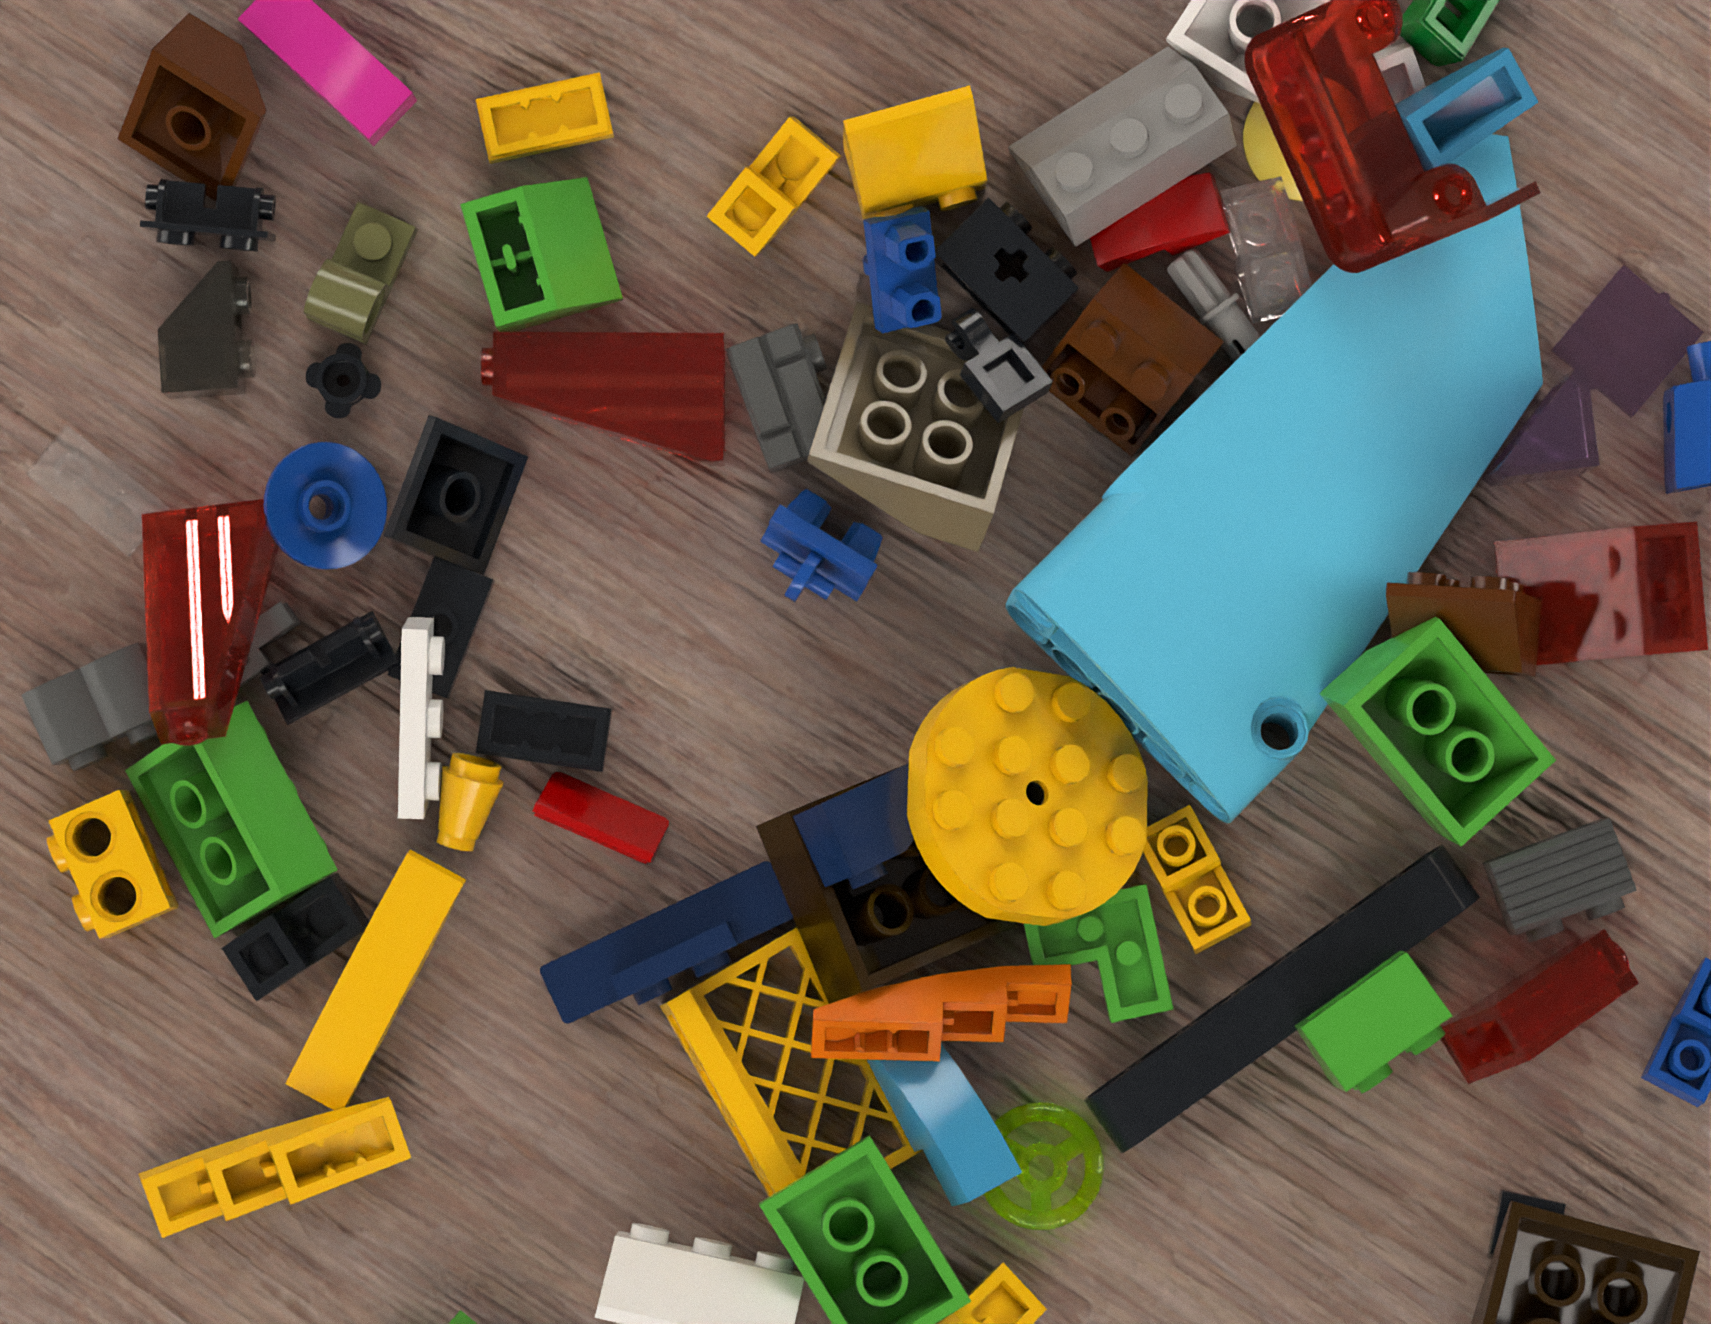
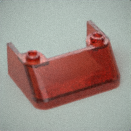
M1331 0L1257 34L1250 40L1245 50L1244 63L1246 72L1323 248L1335 266L1349 273L1363 272L1476 226L1541 193L1535 181L1485 202L1475 179L1463 167L1445 163L1424 171L1373 53L1392 45L1402 31L1403 17L1397 0Z

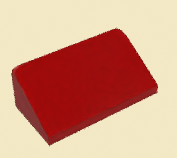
M555 772L551 775L532 810L535 812L534 816L644 864L653 863L669 827V821L665 817L562 772Z

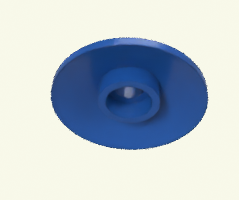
M317 442L293 450L276 465L265 488L264 515L272 538L288 557L310 568L332 570L356 563L373 549L380 539L386 523L387 497L379 474L363 455L342 444ZM314 496L320 497L326 504V513L321 520L315 518L309 509L310 501Z

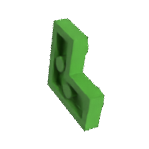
M1147 884L1120 889L1108 901L1094 910L1057 924L1040 926L1023 923L1032 965L1071 964L1073 966L1097 961L1110 1023L1174 1010Z

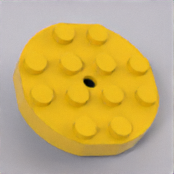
M1016 667L999 669L984 674L951 691L930 710L922 721L909 750L908 822L916 846L935 878L952 896L972 911L989 919L1040 926L1057 924L1092 911L1108 901L1127 882L1142 856L1147 841L1148 777L1143 759L1130 731L1119 715L1104 699L1083 683L1065 675Z

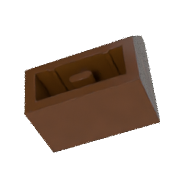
M1123 263L1094 296L1042 365V369L1053 381L1049 389L1050 393L1124 452L1133 457L1224 341L1131 267Z
M1408 572L1407 584L1387 583L1386 600L1392 638L1433 617L1440 618L1485 674L1536 677L1541 600L1524 594V584L1511 583L1510 579L1502 577L1471 576L1470 587H1460V580L1446 579V575L1423 572Z

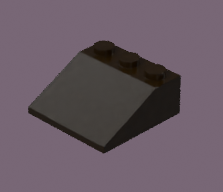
M888 772L808 803L756 826L829 1004L869 990L1018 926L1017 922L986 918L959 902L941 885L930 871L916 846L915 840H913L905 852L883 862L888 874L855 889H852L848 878L824 887L793 816Z
M1510 1201L1471 1324H1683L1700 1251Z

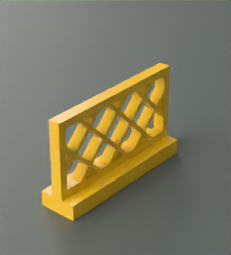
M797 928L660 1006L769 1197L806 1174L812 1148L837 1155L846 1150V1148L814 1140L823 1104L858 1113L849 1147L861 1140L866 1116L890 1122L903 1144L902 1147L884 1157L890 1169L923 1151H913L867 1060L825 1059L817 1093L782 1084L791 1048L811 1054V1045L794 1040L802 1006L818 1008L829 1004ZM787 947H790L803 969L796 994L762 985L768 958ZM757 965L753 982L736 978ZM809 982L820 1000L805 997ZM723 984L751 990L742 1026L718 1020L704 995ZM759 993L794 1002L785 1038L750 1028ZM724 1030L739 1034L736 1049L733 1048ZM748 1037L782 1046L774 1081L751 1076L745 1069L741 1061ZM835 1060L858 1066L866 1079L860 1105L826 1096ZM756 1086L771 1090L767 1105ZM780 1092L814 1101L805 1137L783 1132L776 1123L773 1116ZM872 1093H874L883 1111L869 1108ZM787 1141L803 1145L799 1161Z

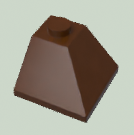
M188 13L152 48L117 138L184 182L206 184V196L214 201L217 198L218 185L236 186L267 112L243 46L196 16Z

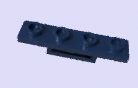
M764 861L541 966L540 974L562 1021L569 1024L632 994L639 1006L673 990L668 977L692 967L696 978L731 962L726 950L791 920L793 916L771 862Z

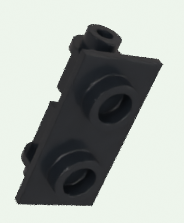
M160 179L159 185H147L145 208L156 210L155 221L140 220V227L157 231V243L195 246V234L220 236L219 248L258 252L259 240L276 241L275 234L262 231L263 220L273 221L276 211V196L264 194V188L218 185L216 209L205 208L206 184Z
M371 611L362 617L354 618L353 622L276 664L274 662L271 663L261 673L260 680L270 698L275 700L286 724L289 725L396 667L400 662L374 612Z

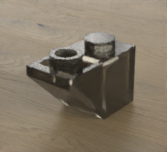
M231 260L217 261L158 328L161 393L170 399L246 394L245 378H255L256 360L253 340H243L242 315L252 313L250 280L248 276L239 277V268Z

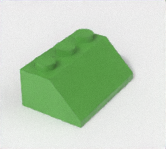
M1433 617L1366 650L1319 693L1435 833L1461 847L1556 761L1450 630L1437 617Z
M248 701L189 726L125 770L214 939L303 892L338 870L328 853L325 841L313 825L298 796L295 785L288 778L268 740L264 727L258 722Z

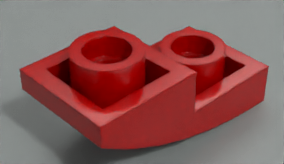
M1208 172L1188 176L1092 236L1090 241L1097 266L1105 272H1109L1119 268L1123 263L1129 264L1163 249L1174 256L1230 233L1214 175Z

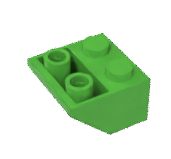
M587 177L520 186L460 204L495 326L501 335L623 300Z
M1398 951L1299 1022L1295 1027L1332 1085L1345 1092L1353 1088L1354 1090H1359L1362 1094L1379 1084L1393 1072L1388 1062L1404 1050L1406 1053L1412 1052L1415 1056L1440 1040L1446 1034L1440 1025L1452 1017V1014L1409 954L1404 951Z

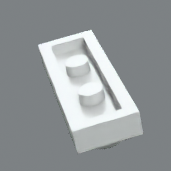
M408 617L402 627L398 818L424 819L430 806V800L440 801L441 762H431V738H441L443 700L432 699L433 675H443L445 640L444 637L434 636V618Z

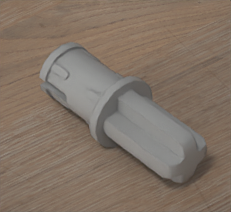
M1196 249L1185 252L1167 268L1168 274L1199 315L1200 319L1197 321L1202 325L1205 324L1212 333L1224 341L1221 347L1232 363H1234L1261 337L1235 302L1240 296L1237 292L1232 296L1229 294L1204 257Z

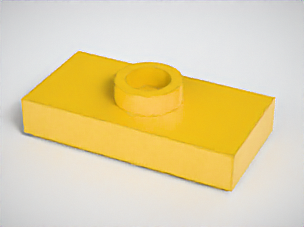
M600 72L475 99L490 164L614 137Z

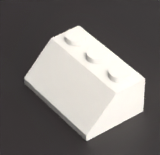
M632 1223L630 1233L618 1231L615 1235L595 1318L620 1324H795L804 1277L800 1271L793 1270L794 1261L790 1257L758 1251L755 1261L730 1256L731 1244L701 1237H695L693 1247L668 1242L670 1231L639 1223Z

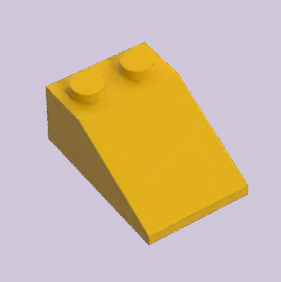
M970 85L843 120L844 153L863 219L897 215L911 208L926 206L939 202L941 211L956 209L976 202L978 200L976 191L986 189L987 174Z

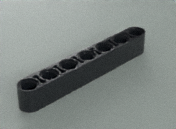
M1439 845L1107 1081L1084 1100L1085 1104L1120 1153L1126 1152L1297 1031L1295 1025L1398 951L1407 952L1459 915L1480 898L1479 894L1444 845Z

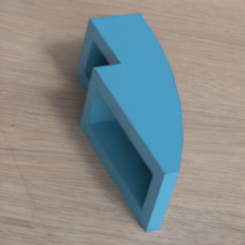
M1503 47L1398 102L1340 138L1327 149L1355 200L1376 205L1424 171L1437 172L1537 104L1538 100L1510 49Z
M942 1044L940 1062L867 1060L913 1151H924L952 1207L970 1202L1022 1173L987 1109Z

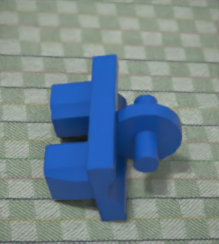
M919 206L897 215L863 219L867 254L863 257L862 262L863 271L870 278L875 329L883 334L907 327L915 328L932 324L941 320V305L937 290L934 260L936 257L934 236L931 231L929 210Z
M804 489L787 508L781 504L771 517L769 526L760 542L780 554L772 567L792 579L784 595L786 598L796 602L804 589L807 588L827 600L835 588L857 602L878 566L874 563L883 538L881 534L857 522H853L841 542L822 531L820 528L829 516L832 508L826 500L808 489Z

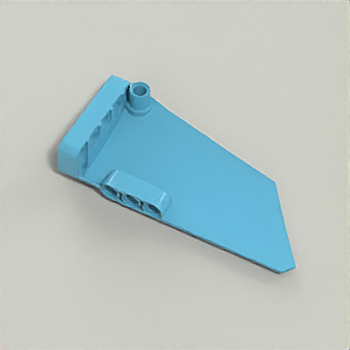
M1491 134L1437 172L1428 171L1114 481L1101 497L1103 501L1012 590L1005 603V607L1015 623L1070 677L1083 683L1104 699L1122 719L1132 737L1211 814L1225 823H1231L1303 749L1308 740L1309 731L1328 705L1319 693L1361 656L1388 616L1386 600L1387 583L1407 584V573L1418 571L1543 385L1528 256L1508 136ZM1275 723L1283 727L1289 736V748L1276 750L1266 745L1261 736V725Z

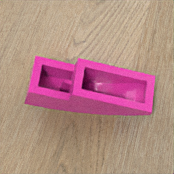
M255 0L238 18V21L329 107H332L373 147L417 102L412 91L312 0Z

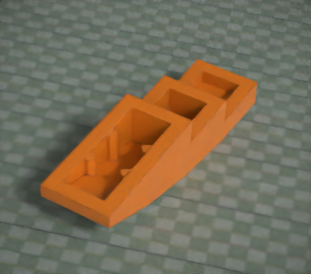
M1071 964L999 966L935 974L874 988L813 1009L811 1058L940 1062L941 1041L1004 1042L1006 1022L1067 1023L1072 986Z

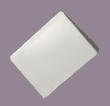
M1191 0L1167 36L1166 41L1189 62L1194 64L1217 87L1274 109L1344 3V0Z

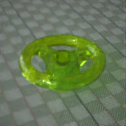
M1046 1102L1023 1104L1001 1115L994 1123L1022 1173L1017 1175L1019 1182L1026 1190L1031 1192V1210L1025 1209L1010 1200L1000 1185L983 1194L988 1204L1006 1221L1030 1230H1051L1065 1226L1079 1218L1096 1199L1104 1175L1102 1148L1089 1124L1072 1110ZM1038 1121L1057 1124L1072 1134L1055 1146L1046 1142H1036L1025 1147L1007 1137L1016 1128ZM1083 1153L1085 1173L1079 1190L1067 1203L1051 1210V1193L1063 1185L1068 1172L1067 1162ZM1039 1155L1049 1157L1053 1163L1052 1172L1043 1179L1035 1178L1029 1173L1030 1161Z

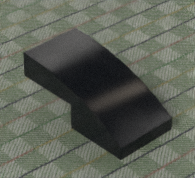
M336 873L311 888L281 910L272 913L221 949L257 1002L363 933L370 921L339 874Z

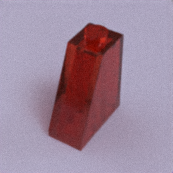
M1603 929L1572 942L1442 1024L1441 1027L1446 1034L1440 1040L1467 1083L1471 1084L1532 1060L1638 985L1639 982L1629 968V961L1623 949L1612 941L1606 930Z

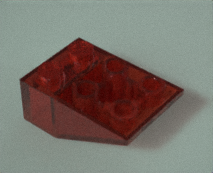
M1697 521L1623 527L1494 542L1497 577L1508 578L1511 583L1524 584V594L1541 600L1536 666L1693 654L1708 650Z

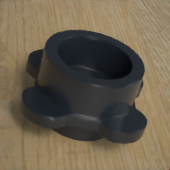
M352 343L339 345L336 354L327 357L321 363H312L306 371L307 384L319 390L326 401L325 411L331 417L337 419L347 417L351 412V407L364 398H376L382 386L380 378L376 374L369 373L361 361V349ZM341 375L349 377V384L345 387L338 385V378Z

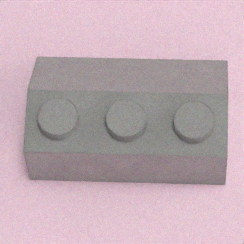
M1168 46L1008 146V149L1076 247L1236 147L1237 144L1230 115L1196 66Z

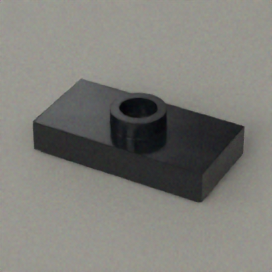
M437 557L433 558L410 617L434 618V636L444 637L445 659L443 675H433L432 693L449 699L495 580ZM400 642L395 654L400 664L388 672V676L401 680Z
M485 690L476 753L603 772L613 709Z

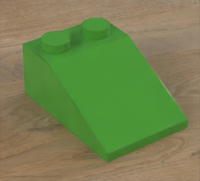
M870 1135L759 1203L760 1208L832 1324H936L971 1302L959 1278Z

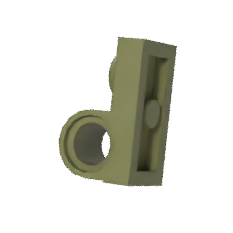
M357 202L332 259L328 258L324 261L312 283L304 306L306 318L367 345L417 234V228L361 202Z

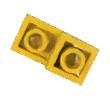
M1191 805L1147 827V841L1143 855L1195 955L1252 925L1248 913L1222 868L1220 858Z

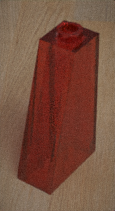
M493 332V348H482L481 383L482 386H492V396L497 402L710 466H725L726 339L724 333Z
M264 499L142 514L149 713L161 745L175 743L177 745L191 746L200 744L206 739L226 737L279 548L267 527Z

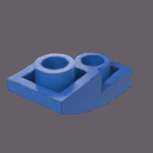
M1704 958L1690 980L1641 1076L1642 1079L1696 1107L1705 1103L1711 1090V960L1708 958Z

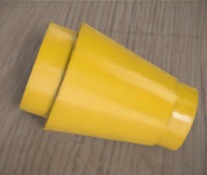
M452 753L449 766L442 767L437 843L460 851L474 850L476 840L479 838L504 784L499 779L502 767L500 764L475 755Z

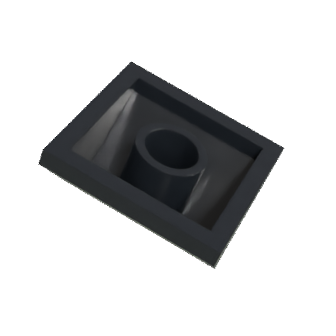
M429 415L383 536L394 543L484 575L528 456Z

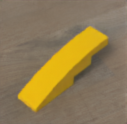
M411 849L407 852L321 1012L285 1083L286 1085L332 1110L345 1108L349 1105L374 1053L382 1044L407 992L415 983L466 879Z
M386 1097L266 1129L138 1173L160 1235L164 1238L221 1215L224 1216L226 1221H229L286 1198L290 1205L408 1160L411 1158L391 1099Z

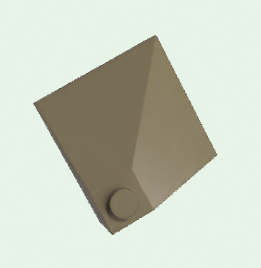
M856 302L807 462L915 532L979 552L994 515L1024 408L997 423L960 376L964 363L967 361L956 356L948 346L945 336L950 331L927 324L882 334L875 329L873 307Z

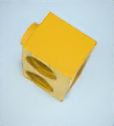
M117 790L48 820L54 835L46 838L49 851L61 873L68 870L71 872L79 894L72 896V903L83 928L87 932L95 929L99 939L110 938L179 907L129 790ZM93 819L103 821L111 833V841L108 848L97 856L89 854L81 843L82 829ZM120 877L130 881L136 891V901L133 908L123 915L111 910L106 901L108 886L112 881Z

